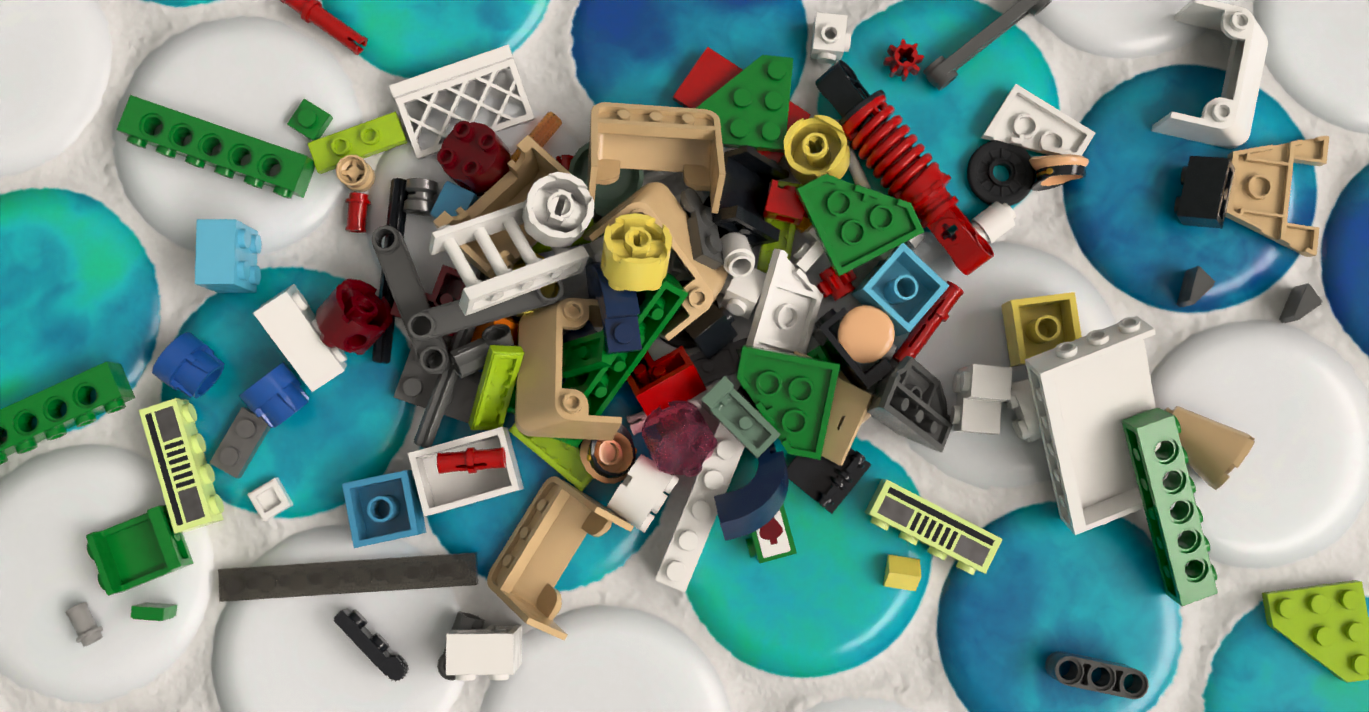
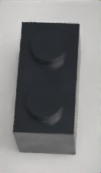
M1190 156L1188 166H1184L1181 172L1182 194L1176 197L1174 204V213L1183 225L1223 228L1235 173V167L1230 158Z

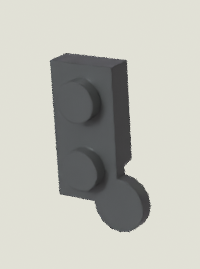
M687 188L680 194L681 207L684 206L683 210L691 213V217L687 220L693 260L715 270L724 265L722 254L723 245L719 237L718 225L712 221L714 213H711V207L702 204L701 198L696 191Z

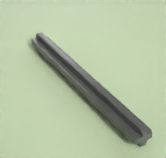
M478 269L476 273L478 280L486 281L490 279ZM476 327L455 332L448 348L449 353L470 343ZM452 363L446 372L438 375L414 438V443L423 448L432 447L458 375Z

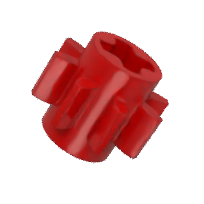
M902 39L897 48L893 45L889 46L887 52L890 57H886L883 65L889 66L891 70L889 77L894 75L901 76L902 81H905L909 72L915 76L918 74L920 68L916 64L922 62L924 55H918L916 50L917 43L913 45L906 44L905 40ZM905 57L908 61L901 63L899 60Z
M832 266L819 274L822 282L817 285V288L823 294L824 299L831 295L834 301H837L855 290L851 282L856 280L857 276L853 270L841 276H836Z

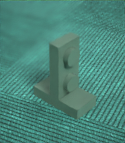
M726 376L701 399V406L710 415L712 414L756 458L781 435L734 389V384Z

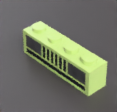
M174 398L140 409L139 414L174 534L189 532L224 520L222 516L224 511L223 501L214 489L215 474L211 465L207 464L204 455L206 444L203 436L197 431L195 424L197 413L194 406L189 403V400Z
M881 479L865 511L866 514L872 516L870 523L886 531L889 526L901 531L898 536L899 538L915 546L918 541L928 545V553L944 561L947 556L957 560L956 567L971 575H974L975 571L986 574L1003 540L887 479Z

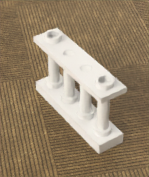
M524 202L453 226H441L435 232H432L429 245L431 255L443 251L448 253L466 287L462 291L459 306L465 316L581 273L589 258L583 245L573 249L569 247H551L555 253L554 256L543 260L542 258H537L519 225L524 223L522 218ZM506 230L526 265L516 270L508 269L489 235ZM477 240L496 276L486 281L478 280L459 246Z

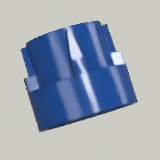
M186 332L172 341L160 354L153 366L152 374L175 391L178 389L190 398L192 396L199 398L217 382L224 370L225 364L214 355V351L192 333Z
M284 362L239 395L247 407L258 418L261 417L271 429L273 427L276 428L296 413L309 400V397L300 387L302 384Z

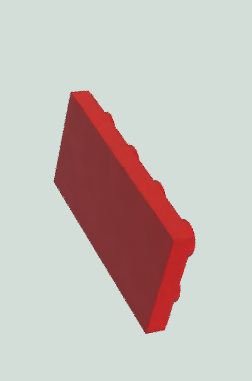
M707 47L674 94L673 100L684 108H696L743 70ZM789 101L787 131L796 121L802 118L805 120L811 116V114ZM757 150V152L768 159L775 160L778 164L784 156V153Z

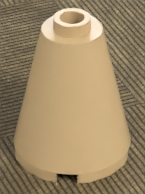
M1176 406L1173 410L1167 407L1164 410L1173 414L1180 423L1181 433H1179L1181 445L1187 452L1188 464L1215 490L1220 488L1230 478L1227 474L1235 467L1238 468L1255 443L1253 441L1255 438L1245 432L1182 407Z

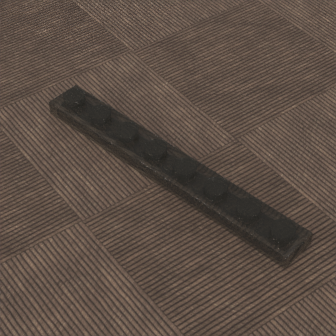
M477 552L218 569L219 602L472 586L479 584Z

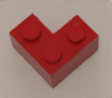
M683 346L653 361L647 351L627 378L633 393L650 422L707 390Z

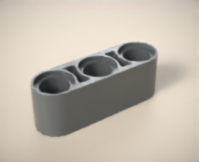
M1063 651L1051 653L1046 660L1047 673L1053 679L1067 686L1129 699L1143 697L1149 688L1146 675L1125 664ZM1064 661H1069V672L1066 675L1060 676V665ZM1100 667L1102 674L1100 679L1092 682V671ZM1132 674V685L1125 689L1123 686L1124 678Z

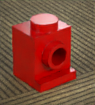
M772 180L763 217L799 226L803 217L808 218L795 191L797 187L785 185L783 189L778 188L779 181Z

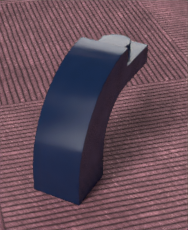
M601 262L588 263L585 266L589 298H597L606 355L642 350L638 323L640 309L637 292L629 290L616 291L612 289L608 284V279L602 272Z
M774 442L758 457V470L754 478L747 485L738 490L714 496L725 541L748 535L760 529L777 514L784 503L788 491L789 477L784 452H776Z

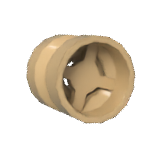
M347 155L340 159L337 164L336 174L338 179L352 191L365 192L374 184V170L361 157Z

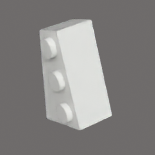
M295 284L266 301L253 312L311 392L345 371L347 367L345 361L348 359L345 352L337 347H327L321 341L320 335L322 333L318 328L316 316Z

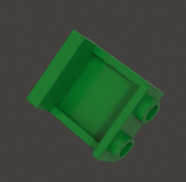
M166 505L156 506L147 510V513L103 531L92 532L86 535L88 541L87 552L96 563L99 572V585L106 591L108 596L125 592L194 564L183 533L174 534Z

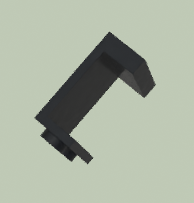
M743 145L738 149L724 152L726 176L718 214L713 215V223L730 233H742L746 236L748 242L754 246L778 242L780 229L764 221L763 213L771 180L789 178V171L779 166L775 160L768 159L757 152V149L752 146Z
M832 308L815 323L817 329L812 333V336L820 345L826 348L833 362L840 363V370L851 384L867 390L894 368L885 358L863 373L829 330L848 311L842 308L839 312H836Z

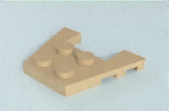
M1320 136L1309 140H1296L1285 144L1267 145L1229 153L1227 158L1231 159L1235 167V173L1225 217L1305 257L1316 256L1320 228L1288 223L1287 217L1293 163L1313 166L1327 164L1329 136Z

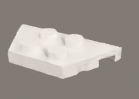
M774 249L746 345L794 354V351L806 354L823 294L815 285L809 283L807 276L800 268L795 267L787 258L788 254L784 250Z

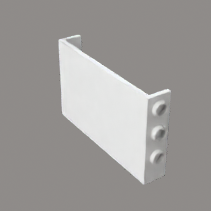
M1138 316L1124 318L1117 324L1104 329L1093 330L1084 337L1071 342L1060 343L1051 350L1025 359L1060 519L1074 535L1107 524L1110 521L1144 508L1121 421L1156 408L1144 339L1156 335L1155 328ZM1161 442L1156 446L1155 452L1160 448ZM1167 473L1163 477V481L1167 478Z

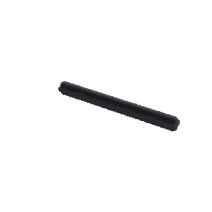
M393 178L391 180L386 225L397 229L404 238L406 212L403 211V207L409 193L405 189V179ZM394 234L385 235L384 248H388L394 243ZM381 269L379 299L384 296L392 309L395 300ZM393 316L390 326L373 344L372 361L375 363L387 364L391 361L395 316Z

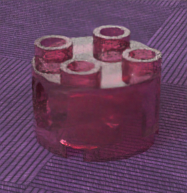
M675 400L668 402L670 407L663 410L661 407H658L646 418L642 427V437L659 471L670 475L685 474L687 477L696 476L701 472L703 462L712 456L718 444L717 439L696 405L688 401Z

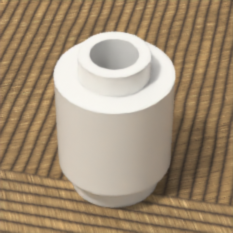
M996 201L971 220V224L979 235L989 244H992L1015 227L1013 219L1016 218V214L1007 203L1001 204Z
M731 232L724 235L720 240L723 245V266L726 272L737 278L749 275L754 268L755 256L748 239L739 232Z

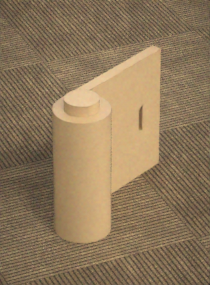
M794 351L795 355L810 357L799 351ZM839 377L837 378L822 456L842 466L874 395Z

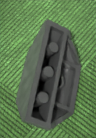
M906 356L878 382L867 412L895 433L933 450L943 452L953 424H951L950 415L947 413V401L941 382L913 357Z

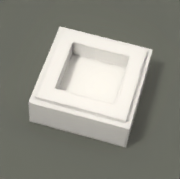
M274 478L247 494L263 522L268 521L294 505L279 478Z

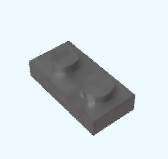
M242 407L209 463L235 478H241L270 427L261 417L258 418L251 410Z

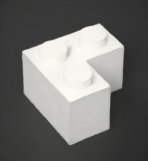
M972 364L958 369V374H954L952 385L953 392L957 393L956 405L952 406L950 414L951 424H955V432L1000 434L1002 402L1011 400L1013 367Z
M490 625L486 629L451 630L446 634V675H455V680H474L476 675H489V680H507L509 675H513L522 664V625Z

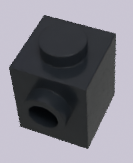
M713 303L706 312L684 328L692 342L708 359L738 335L731 325L735 320L724 306L718 309Z

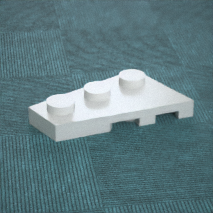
M1015 84L981 138L1017 145L1026 150L1046 155L1071 154L1082 156L1094 137L1095 132Z

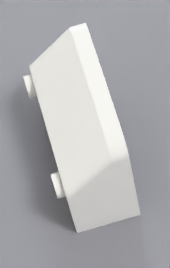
M1191 0L1175 14L1174 21L1221 31L1228 38L1233 39L1222 95L1212 99L1204 106L1201 118L1170 112L1152 125L1151 131L1233 149L1245 143L1250 136L1268 40L1252 13L1246 8L1212 0Z

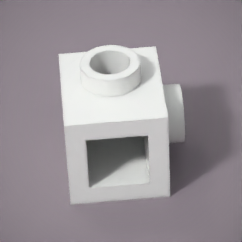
M816 12L813 22L810 59H816L818 63L829 65L841 60L844 52H849L851 33H846L848 15Z
M753 268L749 275L742 278L727 276L725 285L720 292L725 295L720 307L724 306L731 314L749 320L762 292L766 273Z

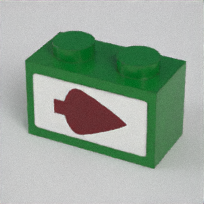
M784 504L767 524L750 533L751 538L745 539L750 558L756 556L759 564L797 554Z

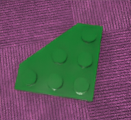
M761 55L696 107V109L713 111L719 116L723 147L739 148L740 146L748 145L760 151L784 153L793 58Z
M822 174L795 188L836 276H841L924 233L910 202L887 196L828 174Z
M743 345L737 372V379L742 387L749 394L762 416L781 434L778 438L788 454L821 460L840 363Z

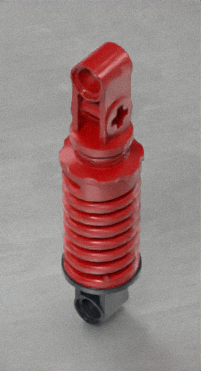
M838 60L815 83L821 94L830 101L841 115L842 119L838 123L842 126L847 140H852V149L859 151L858 155L860 159L866 160L868 169H874V177L881 179L882 187L889 188L888 195L890 197L912 204L918 219L921 221L922 228L928 227L951 256L956 267L963 274L970 275L994 257V252L989 243L979 235L967 217L956 205L959 202L957 197L951 196L947 191L946 186L951 180L950 175L942 173L937 162H932L927 166L933 159L932 155L925 153L923 156H919L925 150V146L919 143L912 147L918 140L915 134L904 137L910 132V127L907 124L899 128L897 127L903 121L901 115H895L888 120L893 115L895 108L893 105L886 103L885 92L879 90L870 95L849 65L842 60ZM952 225L957 226L958 230L951 235L948 229Z

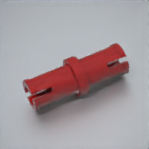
M470 447L466 451L437 453V469L439 474L457 471H468L471 474L477 473V470L506 468V452L504 447L476 450L475 447Z

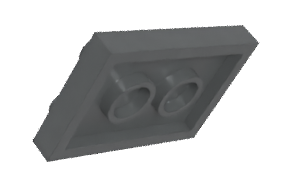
M413 346L408 355L394 398L426 408L438 375L429 374L422 369ZM440 352L432 353L428 359L429 366L432 369L439 367L442 363ZM477 371L462 379L459 376L457 377L444 415L466 423L469 422L482 372Z

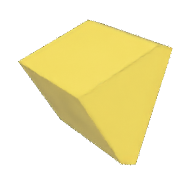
M888 554L883 586L916 591L921 580L920 559Z

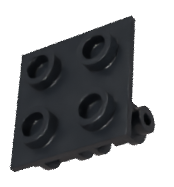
M850 448L842 466L821 456V460L796 456L787 467L789 480L833 514L871 464L865 460L866 458L861 453Z

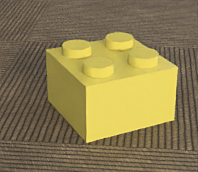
M1075 292L1015 299L1001 305L1010 367L1026 365L1025 359L1051 350L1060 343L1071 342L1082 337Z

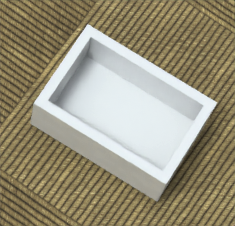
M506 427L492 429L408 453L424 517L524 489L510 434ZM470 447H475L476 450L504 447L506 452V468L477 470V473L471 474L468 471L439 474L437 469V453L466 451Z

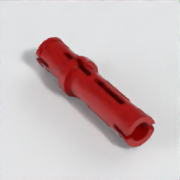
M280 0L301 14L302 20L307 23L312 22L350 49L355 55L360 54L364 49L354 43V41L366 47L368 39L365 36L360 35L323 9L322 4L318 0Z
M950 281L946 282L949 287L920 319L897 352L893 354L892 358L899 363L906 356L916 358L941 322L947 321L949 311L960 296L964 294L960 287Z

